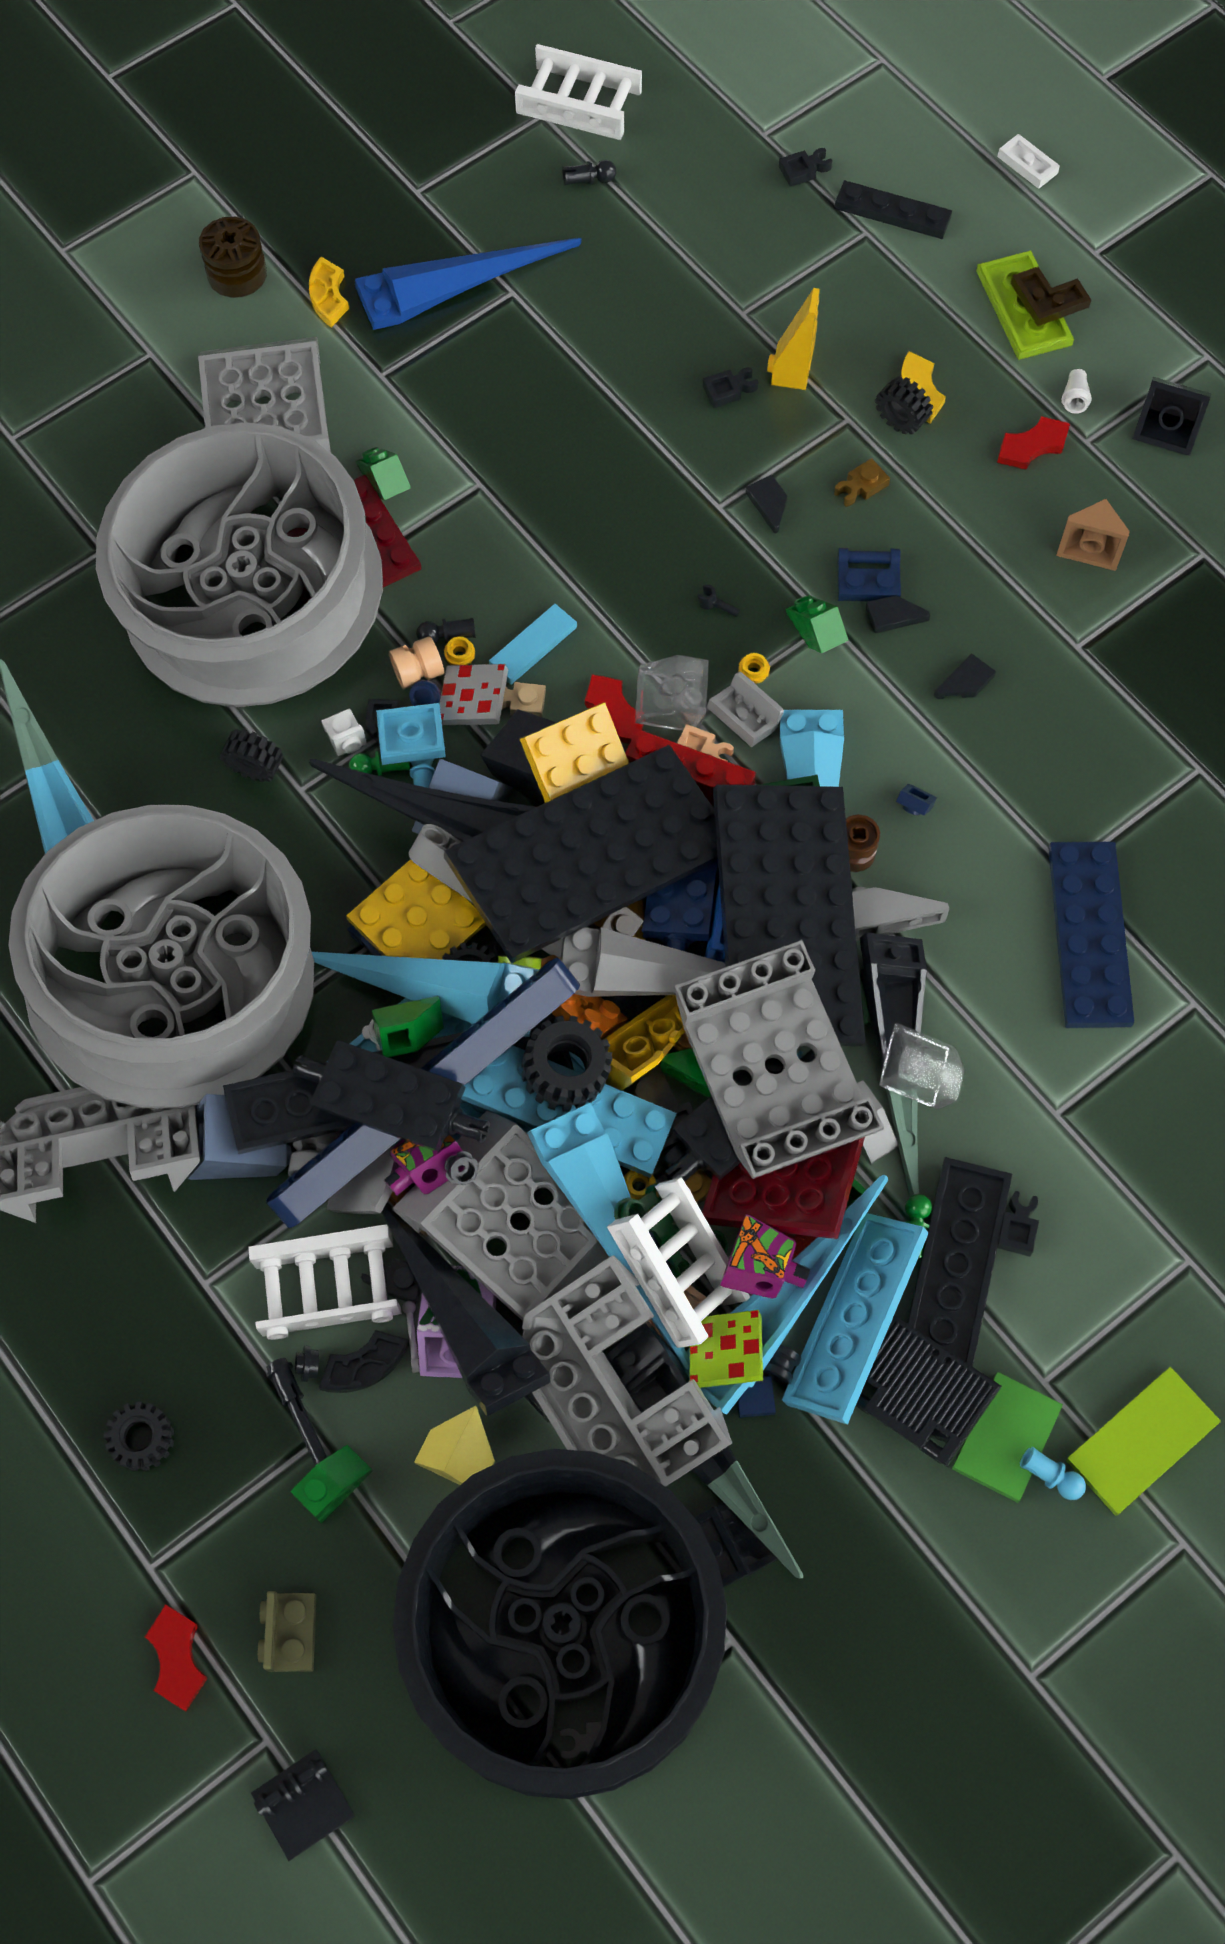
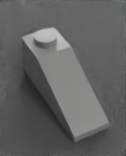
M856 887L852 889L856 941L860 940V937L866 932L887 935L944 923L949 912L948 903L877 887L868 889Z

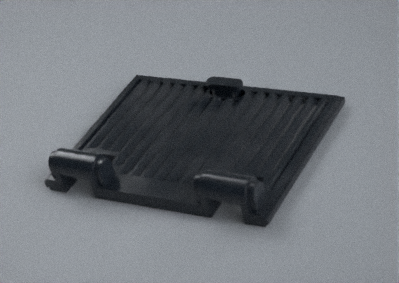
M894 1315L866 1380L877 1391L871 1399L861 1393L856 1407L866 1414H870L914 1444L920 1451L939 1464L948 1467L1002 1386ZM935 1429L950 1438L944 1448L930 1440V1436Z

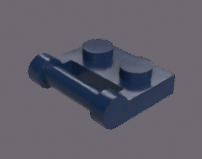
M838 548V601H874L895 595L901 597L900 549L890 548V551H848V548ZM848 563L889 564V569L848 568Z

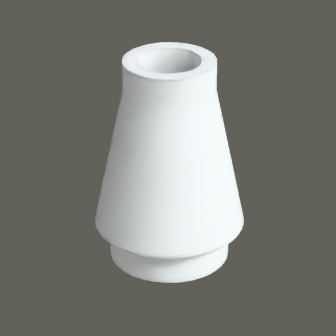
M1074 369L1069 373V379L1062 395V404L1070 413L1084 412L1092 401L1087 374L1082 369Z

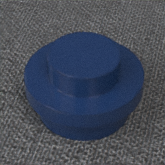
M420 680L411 687L409 697L413 706L440 703L441 693L438 686L432 681Z

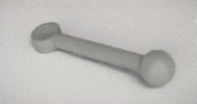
M408 1300L403 1303L402 1310L406 1313L412 1372L416 1373L420 1372L413 1316L416 1305Z

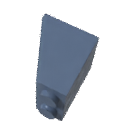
M439 759L428 787L500 802H506L513 789L509 785L443 759ZM415 821L412 832L419 834L424 825Z
M206 1094L200 1103L197 1104L196 1115L200 1162L188 1175V1179L277 1176L289 1165L291 1146L287 1144L238 1154L225 1095Z

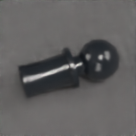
M601 160L595 167L592 166L591 161H587V164L563 166L564 185L587 182L593 185L594 178H597L602 183L611 182L616 176V167L610 160Z
M473 618L447 622L445 619H442L443 625L441 626L432 621H425L419 625L416 631L418 640L431 636L435 644L440 638H445L446 644L448 640L454 637L476 638Z

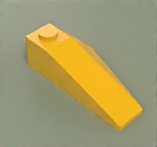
M813 288L778 341L775 355H769L767 372L772 373L771 385L806 390L817 331L820 293L818 288Z
M667 995L605 1038L610 1044L608 1052H612L611 1070L605 1084L623 1091L657 1066L685 1033L676 995Z

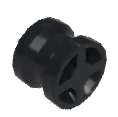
M780 1345L763 1370V1375L772 1377L773 1381L784 1385L791 1384L793 1368L800 1364L802 1358L795 1351Z

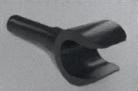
M703 585V592L708 596L703 597L698 594L699 604L703 609L708 610L716 607L735 617L738 616L739 609L717 598L713 586Z

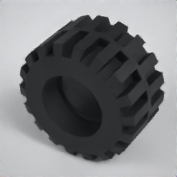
M563 1016L555 1017L553 1024L548 1019L542 1023L541 1029L536 1028L533 1031L531 1038L528 1040L521 1068H523L522 1080L523 1082L528 1081L526 1089L529 1094L536 1092L535 1100L540 1104L544 1100L549 1102L548 1108L555 1110L556 1106L559 1105L562 1106V1111H570L572 1105H575L577 1109L584 1106L586 1101L592 1103L598 1093H601L606 1083L612 1061V1052H608L610 1044L607 1039L601 1040L603 1032L598 1027L593 1031L590 1028L591 1022L586 1019L583 1024L577 1022L578 1017L570 1016L569 1021H564ZM557 1051L571 1052L581 1059L585 1072L572 1077L563 1076L551 1068L547 1057Z

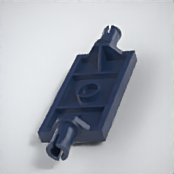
M718 861L647 896L642 929L643 938H656L663 942L664 946L681 951L688 949L689 945L695 941L710 940Z

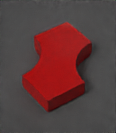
M1041 416L1037 425L1026 432L1018 434L1005 433L997 463L1027 470L1030 462L1040 455L1062 453L1070 423Z
M592 674L585 698L586 708L605 703L620 742L630 744L636 729L643 731L646 713L637 711L627 703L622 693L623 680Z
M165 1605L145 1635V1638L156 1649L160 1661V1674L153 1691L187 1712L207 1680V1677L198 1669L192 1653L193 1638L198 1625L173 1608Z

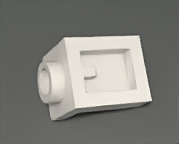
M350 708L321 720L323 728L338 756L345 753H354L361 746L367 744L364 730L361 725H358Z

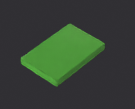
M997 1372L993 1380L1002 1387L965 1440L952 1470L1018 1503L1032 1475L1031 1472L1020 1466L1021 1458L1026 1450L1031 1447L1036 1448L1042 1453L1063 1404Z

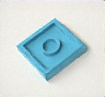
M439 703L376 710L382 765L446 757Z

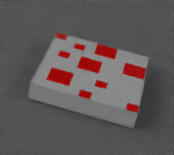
M506 664L447 666L440 699L442 725L499 724L509 670Z

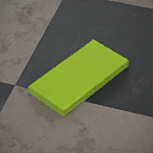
M1031 250L977 264L976 269L1018 360L1069 347L1074 342V337L1064 317L1037 326L1011 285L1013 275L1039 267Z
M1169 1367L1065 1461L1075 1472L1084 1478L1085 1483L1110 1511L1117 1516L1215 1428L1221 1420L1182 1378Z

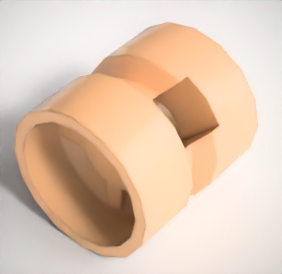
M431 636L415 641L410 649L404 645L389 651L394 672L403 690L412 687L422 677L430 680L445 673L439 652Z

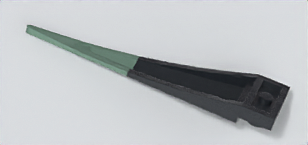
M866 932L860 937L864 969L860 972L909 1196L911 1197L919 1194L917 1145L918 1074L927 973L923 941L916 938Z
M645 1322L636 1328L606 1355L641 1413L690 1381L674 1351L669 1349L650 1322ZM729 1446L692 1469L796 1578H803L801 1569Z

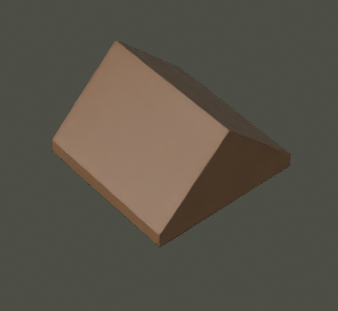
M1104 499L1068 517L1056 556L1116 571L1130 531L1107 499Z

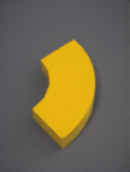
M320 257L309 277V294L316 314L332 328L349 310L348 301L339 292V285L345 277L344 270L325 258Z
M909 351L903 362L901 376L903 379L905 377L910 378L911 384L914 381L918 383L917 388L919 390L923 388L926 391L923 395L930 397L931 401L929 403L933 405V409L931 410L932 415L926 422L931 424L945 404L946 396L940 393L932 382L931 374L935 363Z

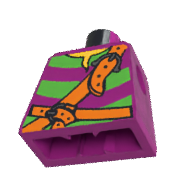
M450 1135L444 1139L439 1152L401 1139L390 1150V1156L399 1167L387 1176L384 1181L396 1196L412 1183L424 1195L429 1194L448 1181L445 1176L447 1170L444 1167L448 1157L451 1155L455 1156L457 1152L463 1150ZM460 1165L458 1167L459 1171H462L464 1169L463 1165Z
M746 1214L734 1242L720 1286L773 1299L777 1297L784 1281L803 1288L810 1268L791 1261L796 1247V1242L792 1238Z

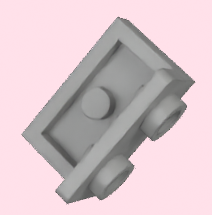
M740 671L734 675L731 685L709 699L707 708L750 747H753L775 732L784 713L783 708L776 701L770 698Z

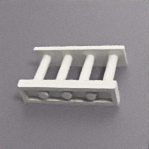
M537 44L535 48L536 69H539L531 87L518 84L515 91L516 113L621 140L624 133V111L620 110L628 93L641 94L642 71ZM550 73L565 76L557 94L542 90ZM576 79L591 83L583 101L568 97ZM602 86L617 90L610 108L594 104Z
M682 1177L655 1186L662 1201L642 1218L635 1214L616 1219L607 1226L677 1348L699 1345L709 1337L701 1321L721 1303L725 1306L745 1302L750 1298L746 1292L720 1286L729 1259L694 1200L690 1189ZM670 1213L680 1230L660 1248H657L649 1234V1230ZM688 1243L697 1261L675 1279L666 1261ZM705 1273L714 1291L693 1309L684 1291Z
M388 1225L249 1246V1259L256 1269L264 1271L269 1320L255 1322L258 1332L263 1337L267 1336V1339L276 1340L288 1337V1332L372 1319V1322L381 1323L392 1320L393 1315L402 1314L401 1307L396 1299L387 1300L382 1253L385 1252V1248L393 1247L392 1233ZM364 1252V1254L368 1255L373 1303L353 1306L347 1259L351 1257L350 1254ZM330 1257V1260L334 1262L338 1308L318 1311L313 1264L316 1263V1259ZM295 1263V1265L299 1266L304 1314L283 1317L278 1270L282 1268L281 1265Z

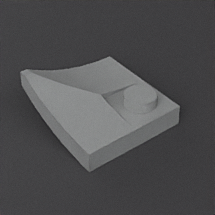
M391 1146L332 1195L328 1200L327 1210L350 1214H380L392 1193L384 1179L399 1167L390 1156V1150L394 1146Z

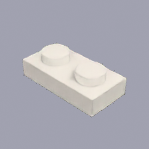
M1019 134L999 148L998 158L1038 189L1058 174L1060 165Z

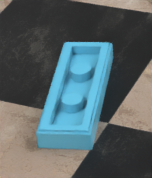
M554 604L489 660V664H506L509 669L507 682L512 685L577 628V622L558 605Z

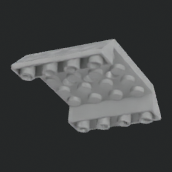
M317 337L200 352L198 361L205 428L244 422L281 426L313 439L331 453ZM292 393H298L301 395L296 400L286 399V397ZM261 397H268L271 399L266 404L256 403V401ZM231 401L241 402L236 408L227 407V404Z
M802 940L674 986L685 1033L735 1154L753 1179L884 1129L871 1097L863 1098L812 981L815 968ZM803 1046L811 1048L815 1053V1059L812 1062L801 1061L797 1056V1049ZM770 1058L780 1060L784 1067L783 1071L779 1074L768 1072L765 1068L766 1060ZM737 1070H746L750 1073L752 1082L749 1085L740 1086L735 1083L733 1073Z
M487 1110L479 1118L490 1122L489 1133L482 1131V1134L487 1136L485 1141L480 1143L466 1136H462L457 1141L461 1149L471 1153L472 1158H475L478 1162V1174L475 1180L467 1185L452 1184L447 1181L425 1195L414 1185L393 1207V1211L416 1232L425 1231L523 1321L524 1315L608 1259L609 1256L541 1164L528 1134L516 1123ZM539 1188H546L552 1193L553 1201L548 1205H540L534 1199V1192ZM516 1213L526 1215L530 1221V1226L522 1231L514 1229L510 1223L511 1216ZM494 1238L502 1240L506 1245V1252L501 1256L489 1254L486 1248V1243Z

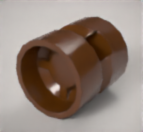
M857 814L846 818L851 872L864 871L872 865L880 839V830L877 823L868 816Z

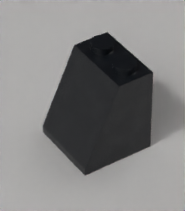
M517 709L480 756L494 777L513 787V789L537 804L542 805L545 801L520 738L556 722Z

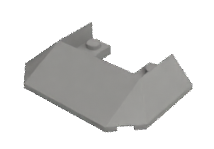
M84 1087L24 1099L15 1107V1115L6 1123L0 1121V1210L36 1223V1202L63 1197V1168L126 1154L129 1156V1172L133 1181L168 1174L173 1191L175 1192L200 1162L196 1105L184 1108H140L105 1099Z
M613 1255L524 1315L522 1337L530 1344L532 1352L550 1373L551 1381L532 1393L567 1450L597 1452L638 1467L666 1487L731 1445L732 1440L720 1407L713 1410L694 1379L642 1413L636 1406L603 1353V1350L653 1318L654 1315L636 1288L640 1285L637 1278Z

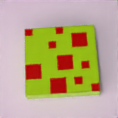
M759 1310L705 1317L701 1324L709 1337L699 1345L690 1346V1381L694 1379L699 1388L763 1381L762 1315Z

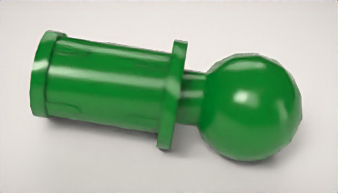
M377 750L375 751V757L372 758L366 753L355 754L350 759L349 769L371 774L373 770H377L378 776H382V773L410 770V762L382 765L381 754Z
M915 1194L907 1199L905 1204V1211L910 1218V1221H906V1223L922 1226L928 1231L930 1225L924 1223V1220L931 1215V1201L925 1195ZM925 1243L917 1261H921L923 1258Z

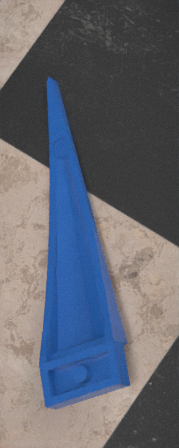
M582 238L383 268L382 273L356 278L355 288L373 330L401 324L437 304L488 280L532 262L578 247L581 244Z

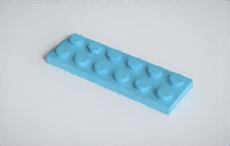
M513 1045L464 1085L466 1088L461 1098L464 1101L531 1129L576 1109L575 1105H572L570 1111H562V1106L557 1105L556 1109L553 1110L548 1108L549 1102L544 1100L540 1104L535 1100L536 1092L529 1094L526 1089L528 1081L523 1082L521 1075L523 1071L521 1064L525 1050ZM548 1060L551 1068L563 1076L572 1077L581 1074ZM605 1084L601 1093H598L596 1099L591 1104L605 1133H608L618 1163L620 1166L650 1178L677 1113Z
M866 1213L855 1230L801 1354L800 1364L796 1366L792 1375V1382L788 1384L782 1401L787 1406L848 1425L928 1236V1232L924 1227Z

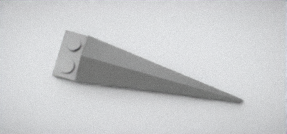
M586 927L563 938L560 959L580 983L579 989L574 994L587 997L675 995V985L726 967L725 963L608 929L600 928V930Z

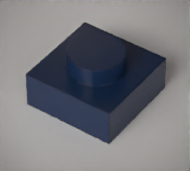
M907 784L900 791L896 802L902 804L903 809L910 814L925 816L933 808L937 797L911 784Z

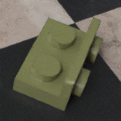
M267 1591V1601H261L260 1623L265 1624V1639H260L258 1643V1662L263 1663V1668L266 1671L313 1672L317 1598L315 1593H277L275 1591Z

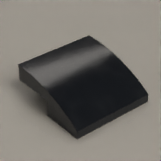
M725 1503L717 1507L714 1506L694 1517L700 1524L717 1559L723 1588L779 1560Z

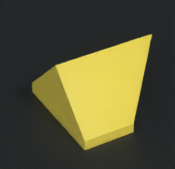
M475 1405L430 1429L414 1463L458 1485H461L473 1474L494 1465L495 1460L477 1406Z

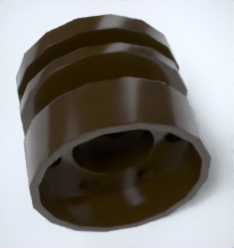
M236 216L222 217L208 224L199 237V248L205 264L207 279L212 289L220 295L230 298L245 297L256 292L263 285L267 277V267L262 252L260 236L255 225L246 219Z

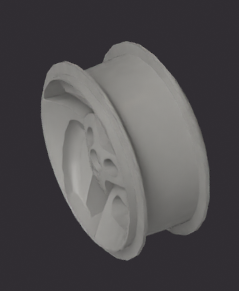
M249 422L216 425L176 438L148 455L123 479L105 508L96 537V572L106 603L121 625L127 630L131 645L151 673L174 691L203 703L246 707L273 704L305 693L335 674L360 648L375 622L383 592L382 559L372 530L366 523L365 510L354 480L336 456L313 439L281 426ZM272 497L283 498L271 518L265 515L250 513L255 508L265 505ZM294 528L308 529L302 536H287V533ZM180 545H189L194 549L189 560L182 563L175 562ZM185 584L187 592L196 607H162L145 600V596L164 593ZM305 585L311 599L300 610L281 621L280 619L296 605ZM259 622L266 625V628L246 636L241 635L242 630L251 623Z
M146 805L112 812L81 826L47 851L25 879L12 910L8 947L15 980L25 998L31 1029L47 1057L73 1082L108 1100L140 1108H184L199 1104L206 1094L225 1095L223 1085L259 1078L283 1058L302 1030L313 999L314 959L310 948L311 913L302 882L284 853L258 830L223 813L190 805ZM230 890L240 895L216 916L192 903L205 897L219 896ZM111 911H118L124 916V922L120 927L109 931L100 928ZM179 933H189L185 937H176ZM239 933L247 936L250 940L244 945L233 946L224 939L229 934ZM58 946L78 952H101L100 966L104 983L76 974L63 967L54 958ZM132 964H137V965H139V966H137V967H135V968H127V967H126V966L132 965ZM193 985V986L190 987V988H183V987H185V986ZM223 998L226 1020L206 1030L185 1035L183 1023L191 1022L206 1015ZM151 1018H159L165 1021L167 1028L158 1036L147 1037L138 1031V1025Z

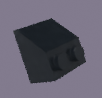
M1153 377L1132 439L1190 456L1209 404L1211 393Z

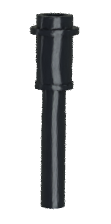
M286 1358L277 1359L267 1365L268 1372L266 1376L268 1379H272L281 1398L282 1405L289 1407L316 1466L326 1459L327 1456L301 1401L304 1395L291 1371L294 1367L292 1362H287Z

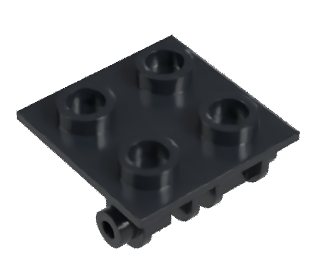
M317 1749L251 1792L258 1813L264 1816L288 1861H291L355 1817Z

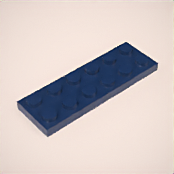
M1051 842L1048 849L1065 1028L1132 1027L1135 1022L1116 843Z

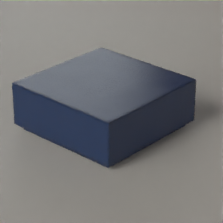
M763 1377V1381H756L752 1388L748 1387L738 1399L739 1418L775 1415L772 1377Z

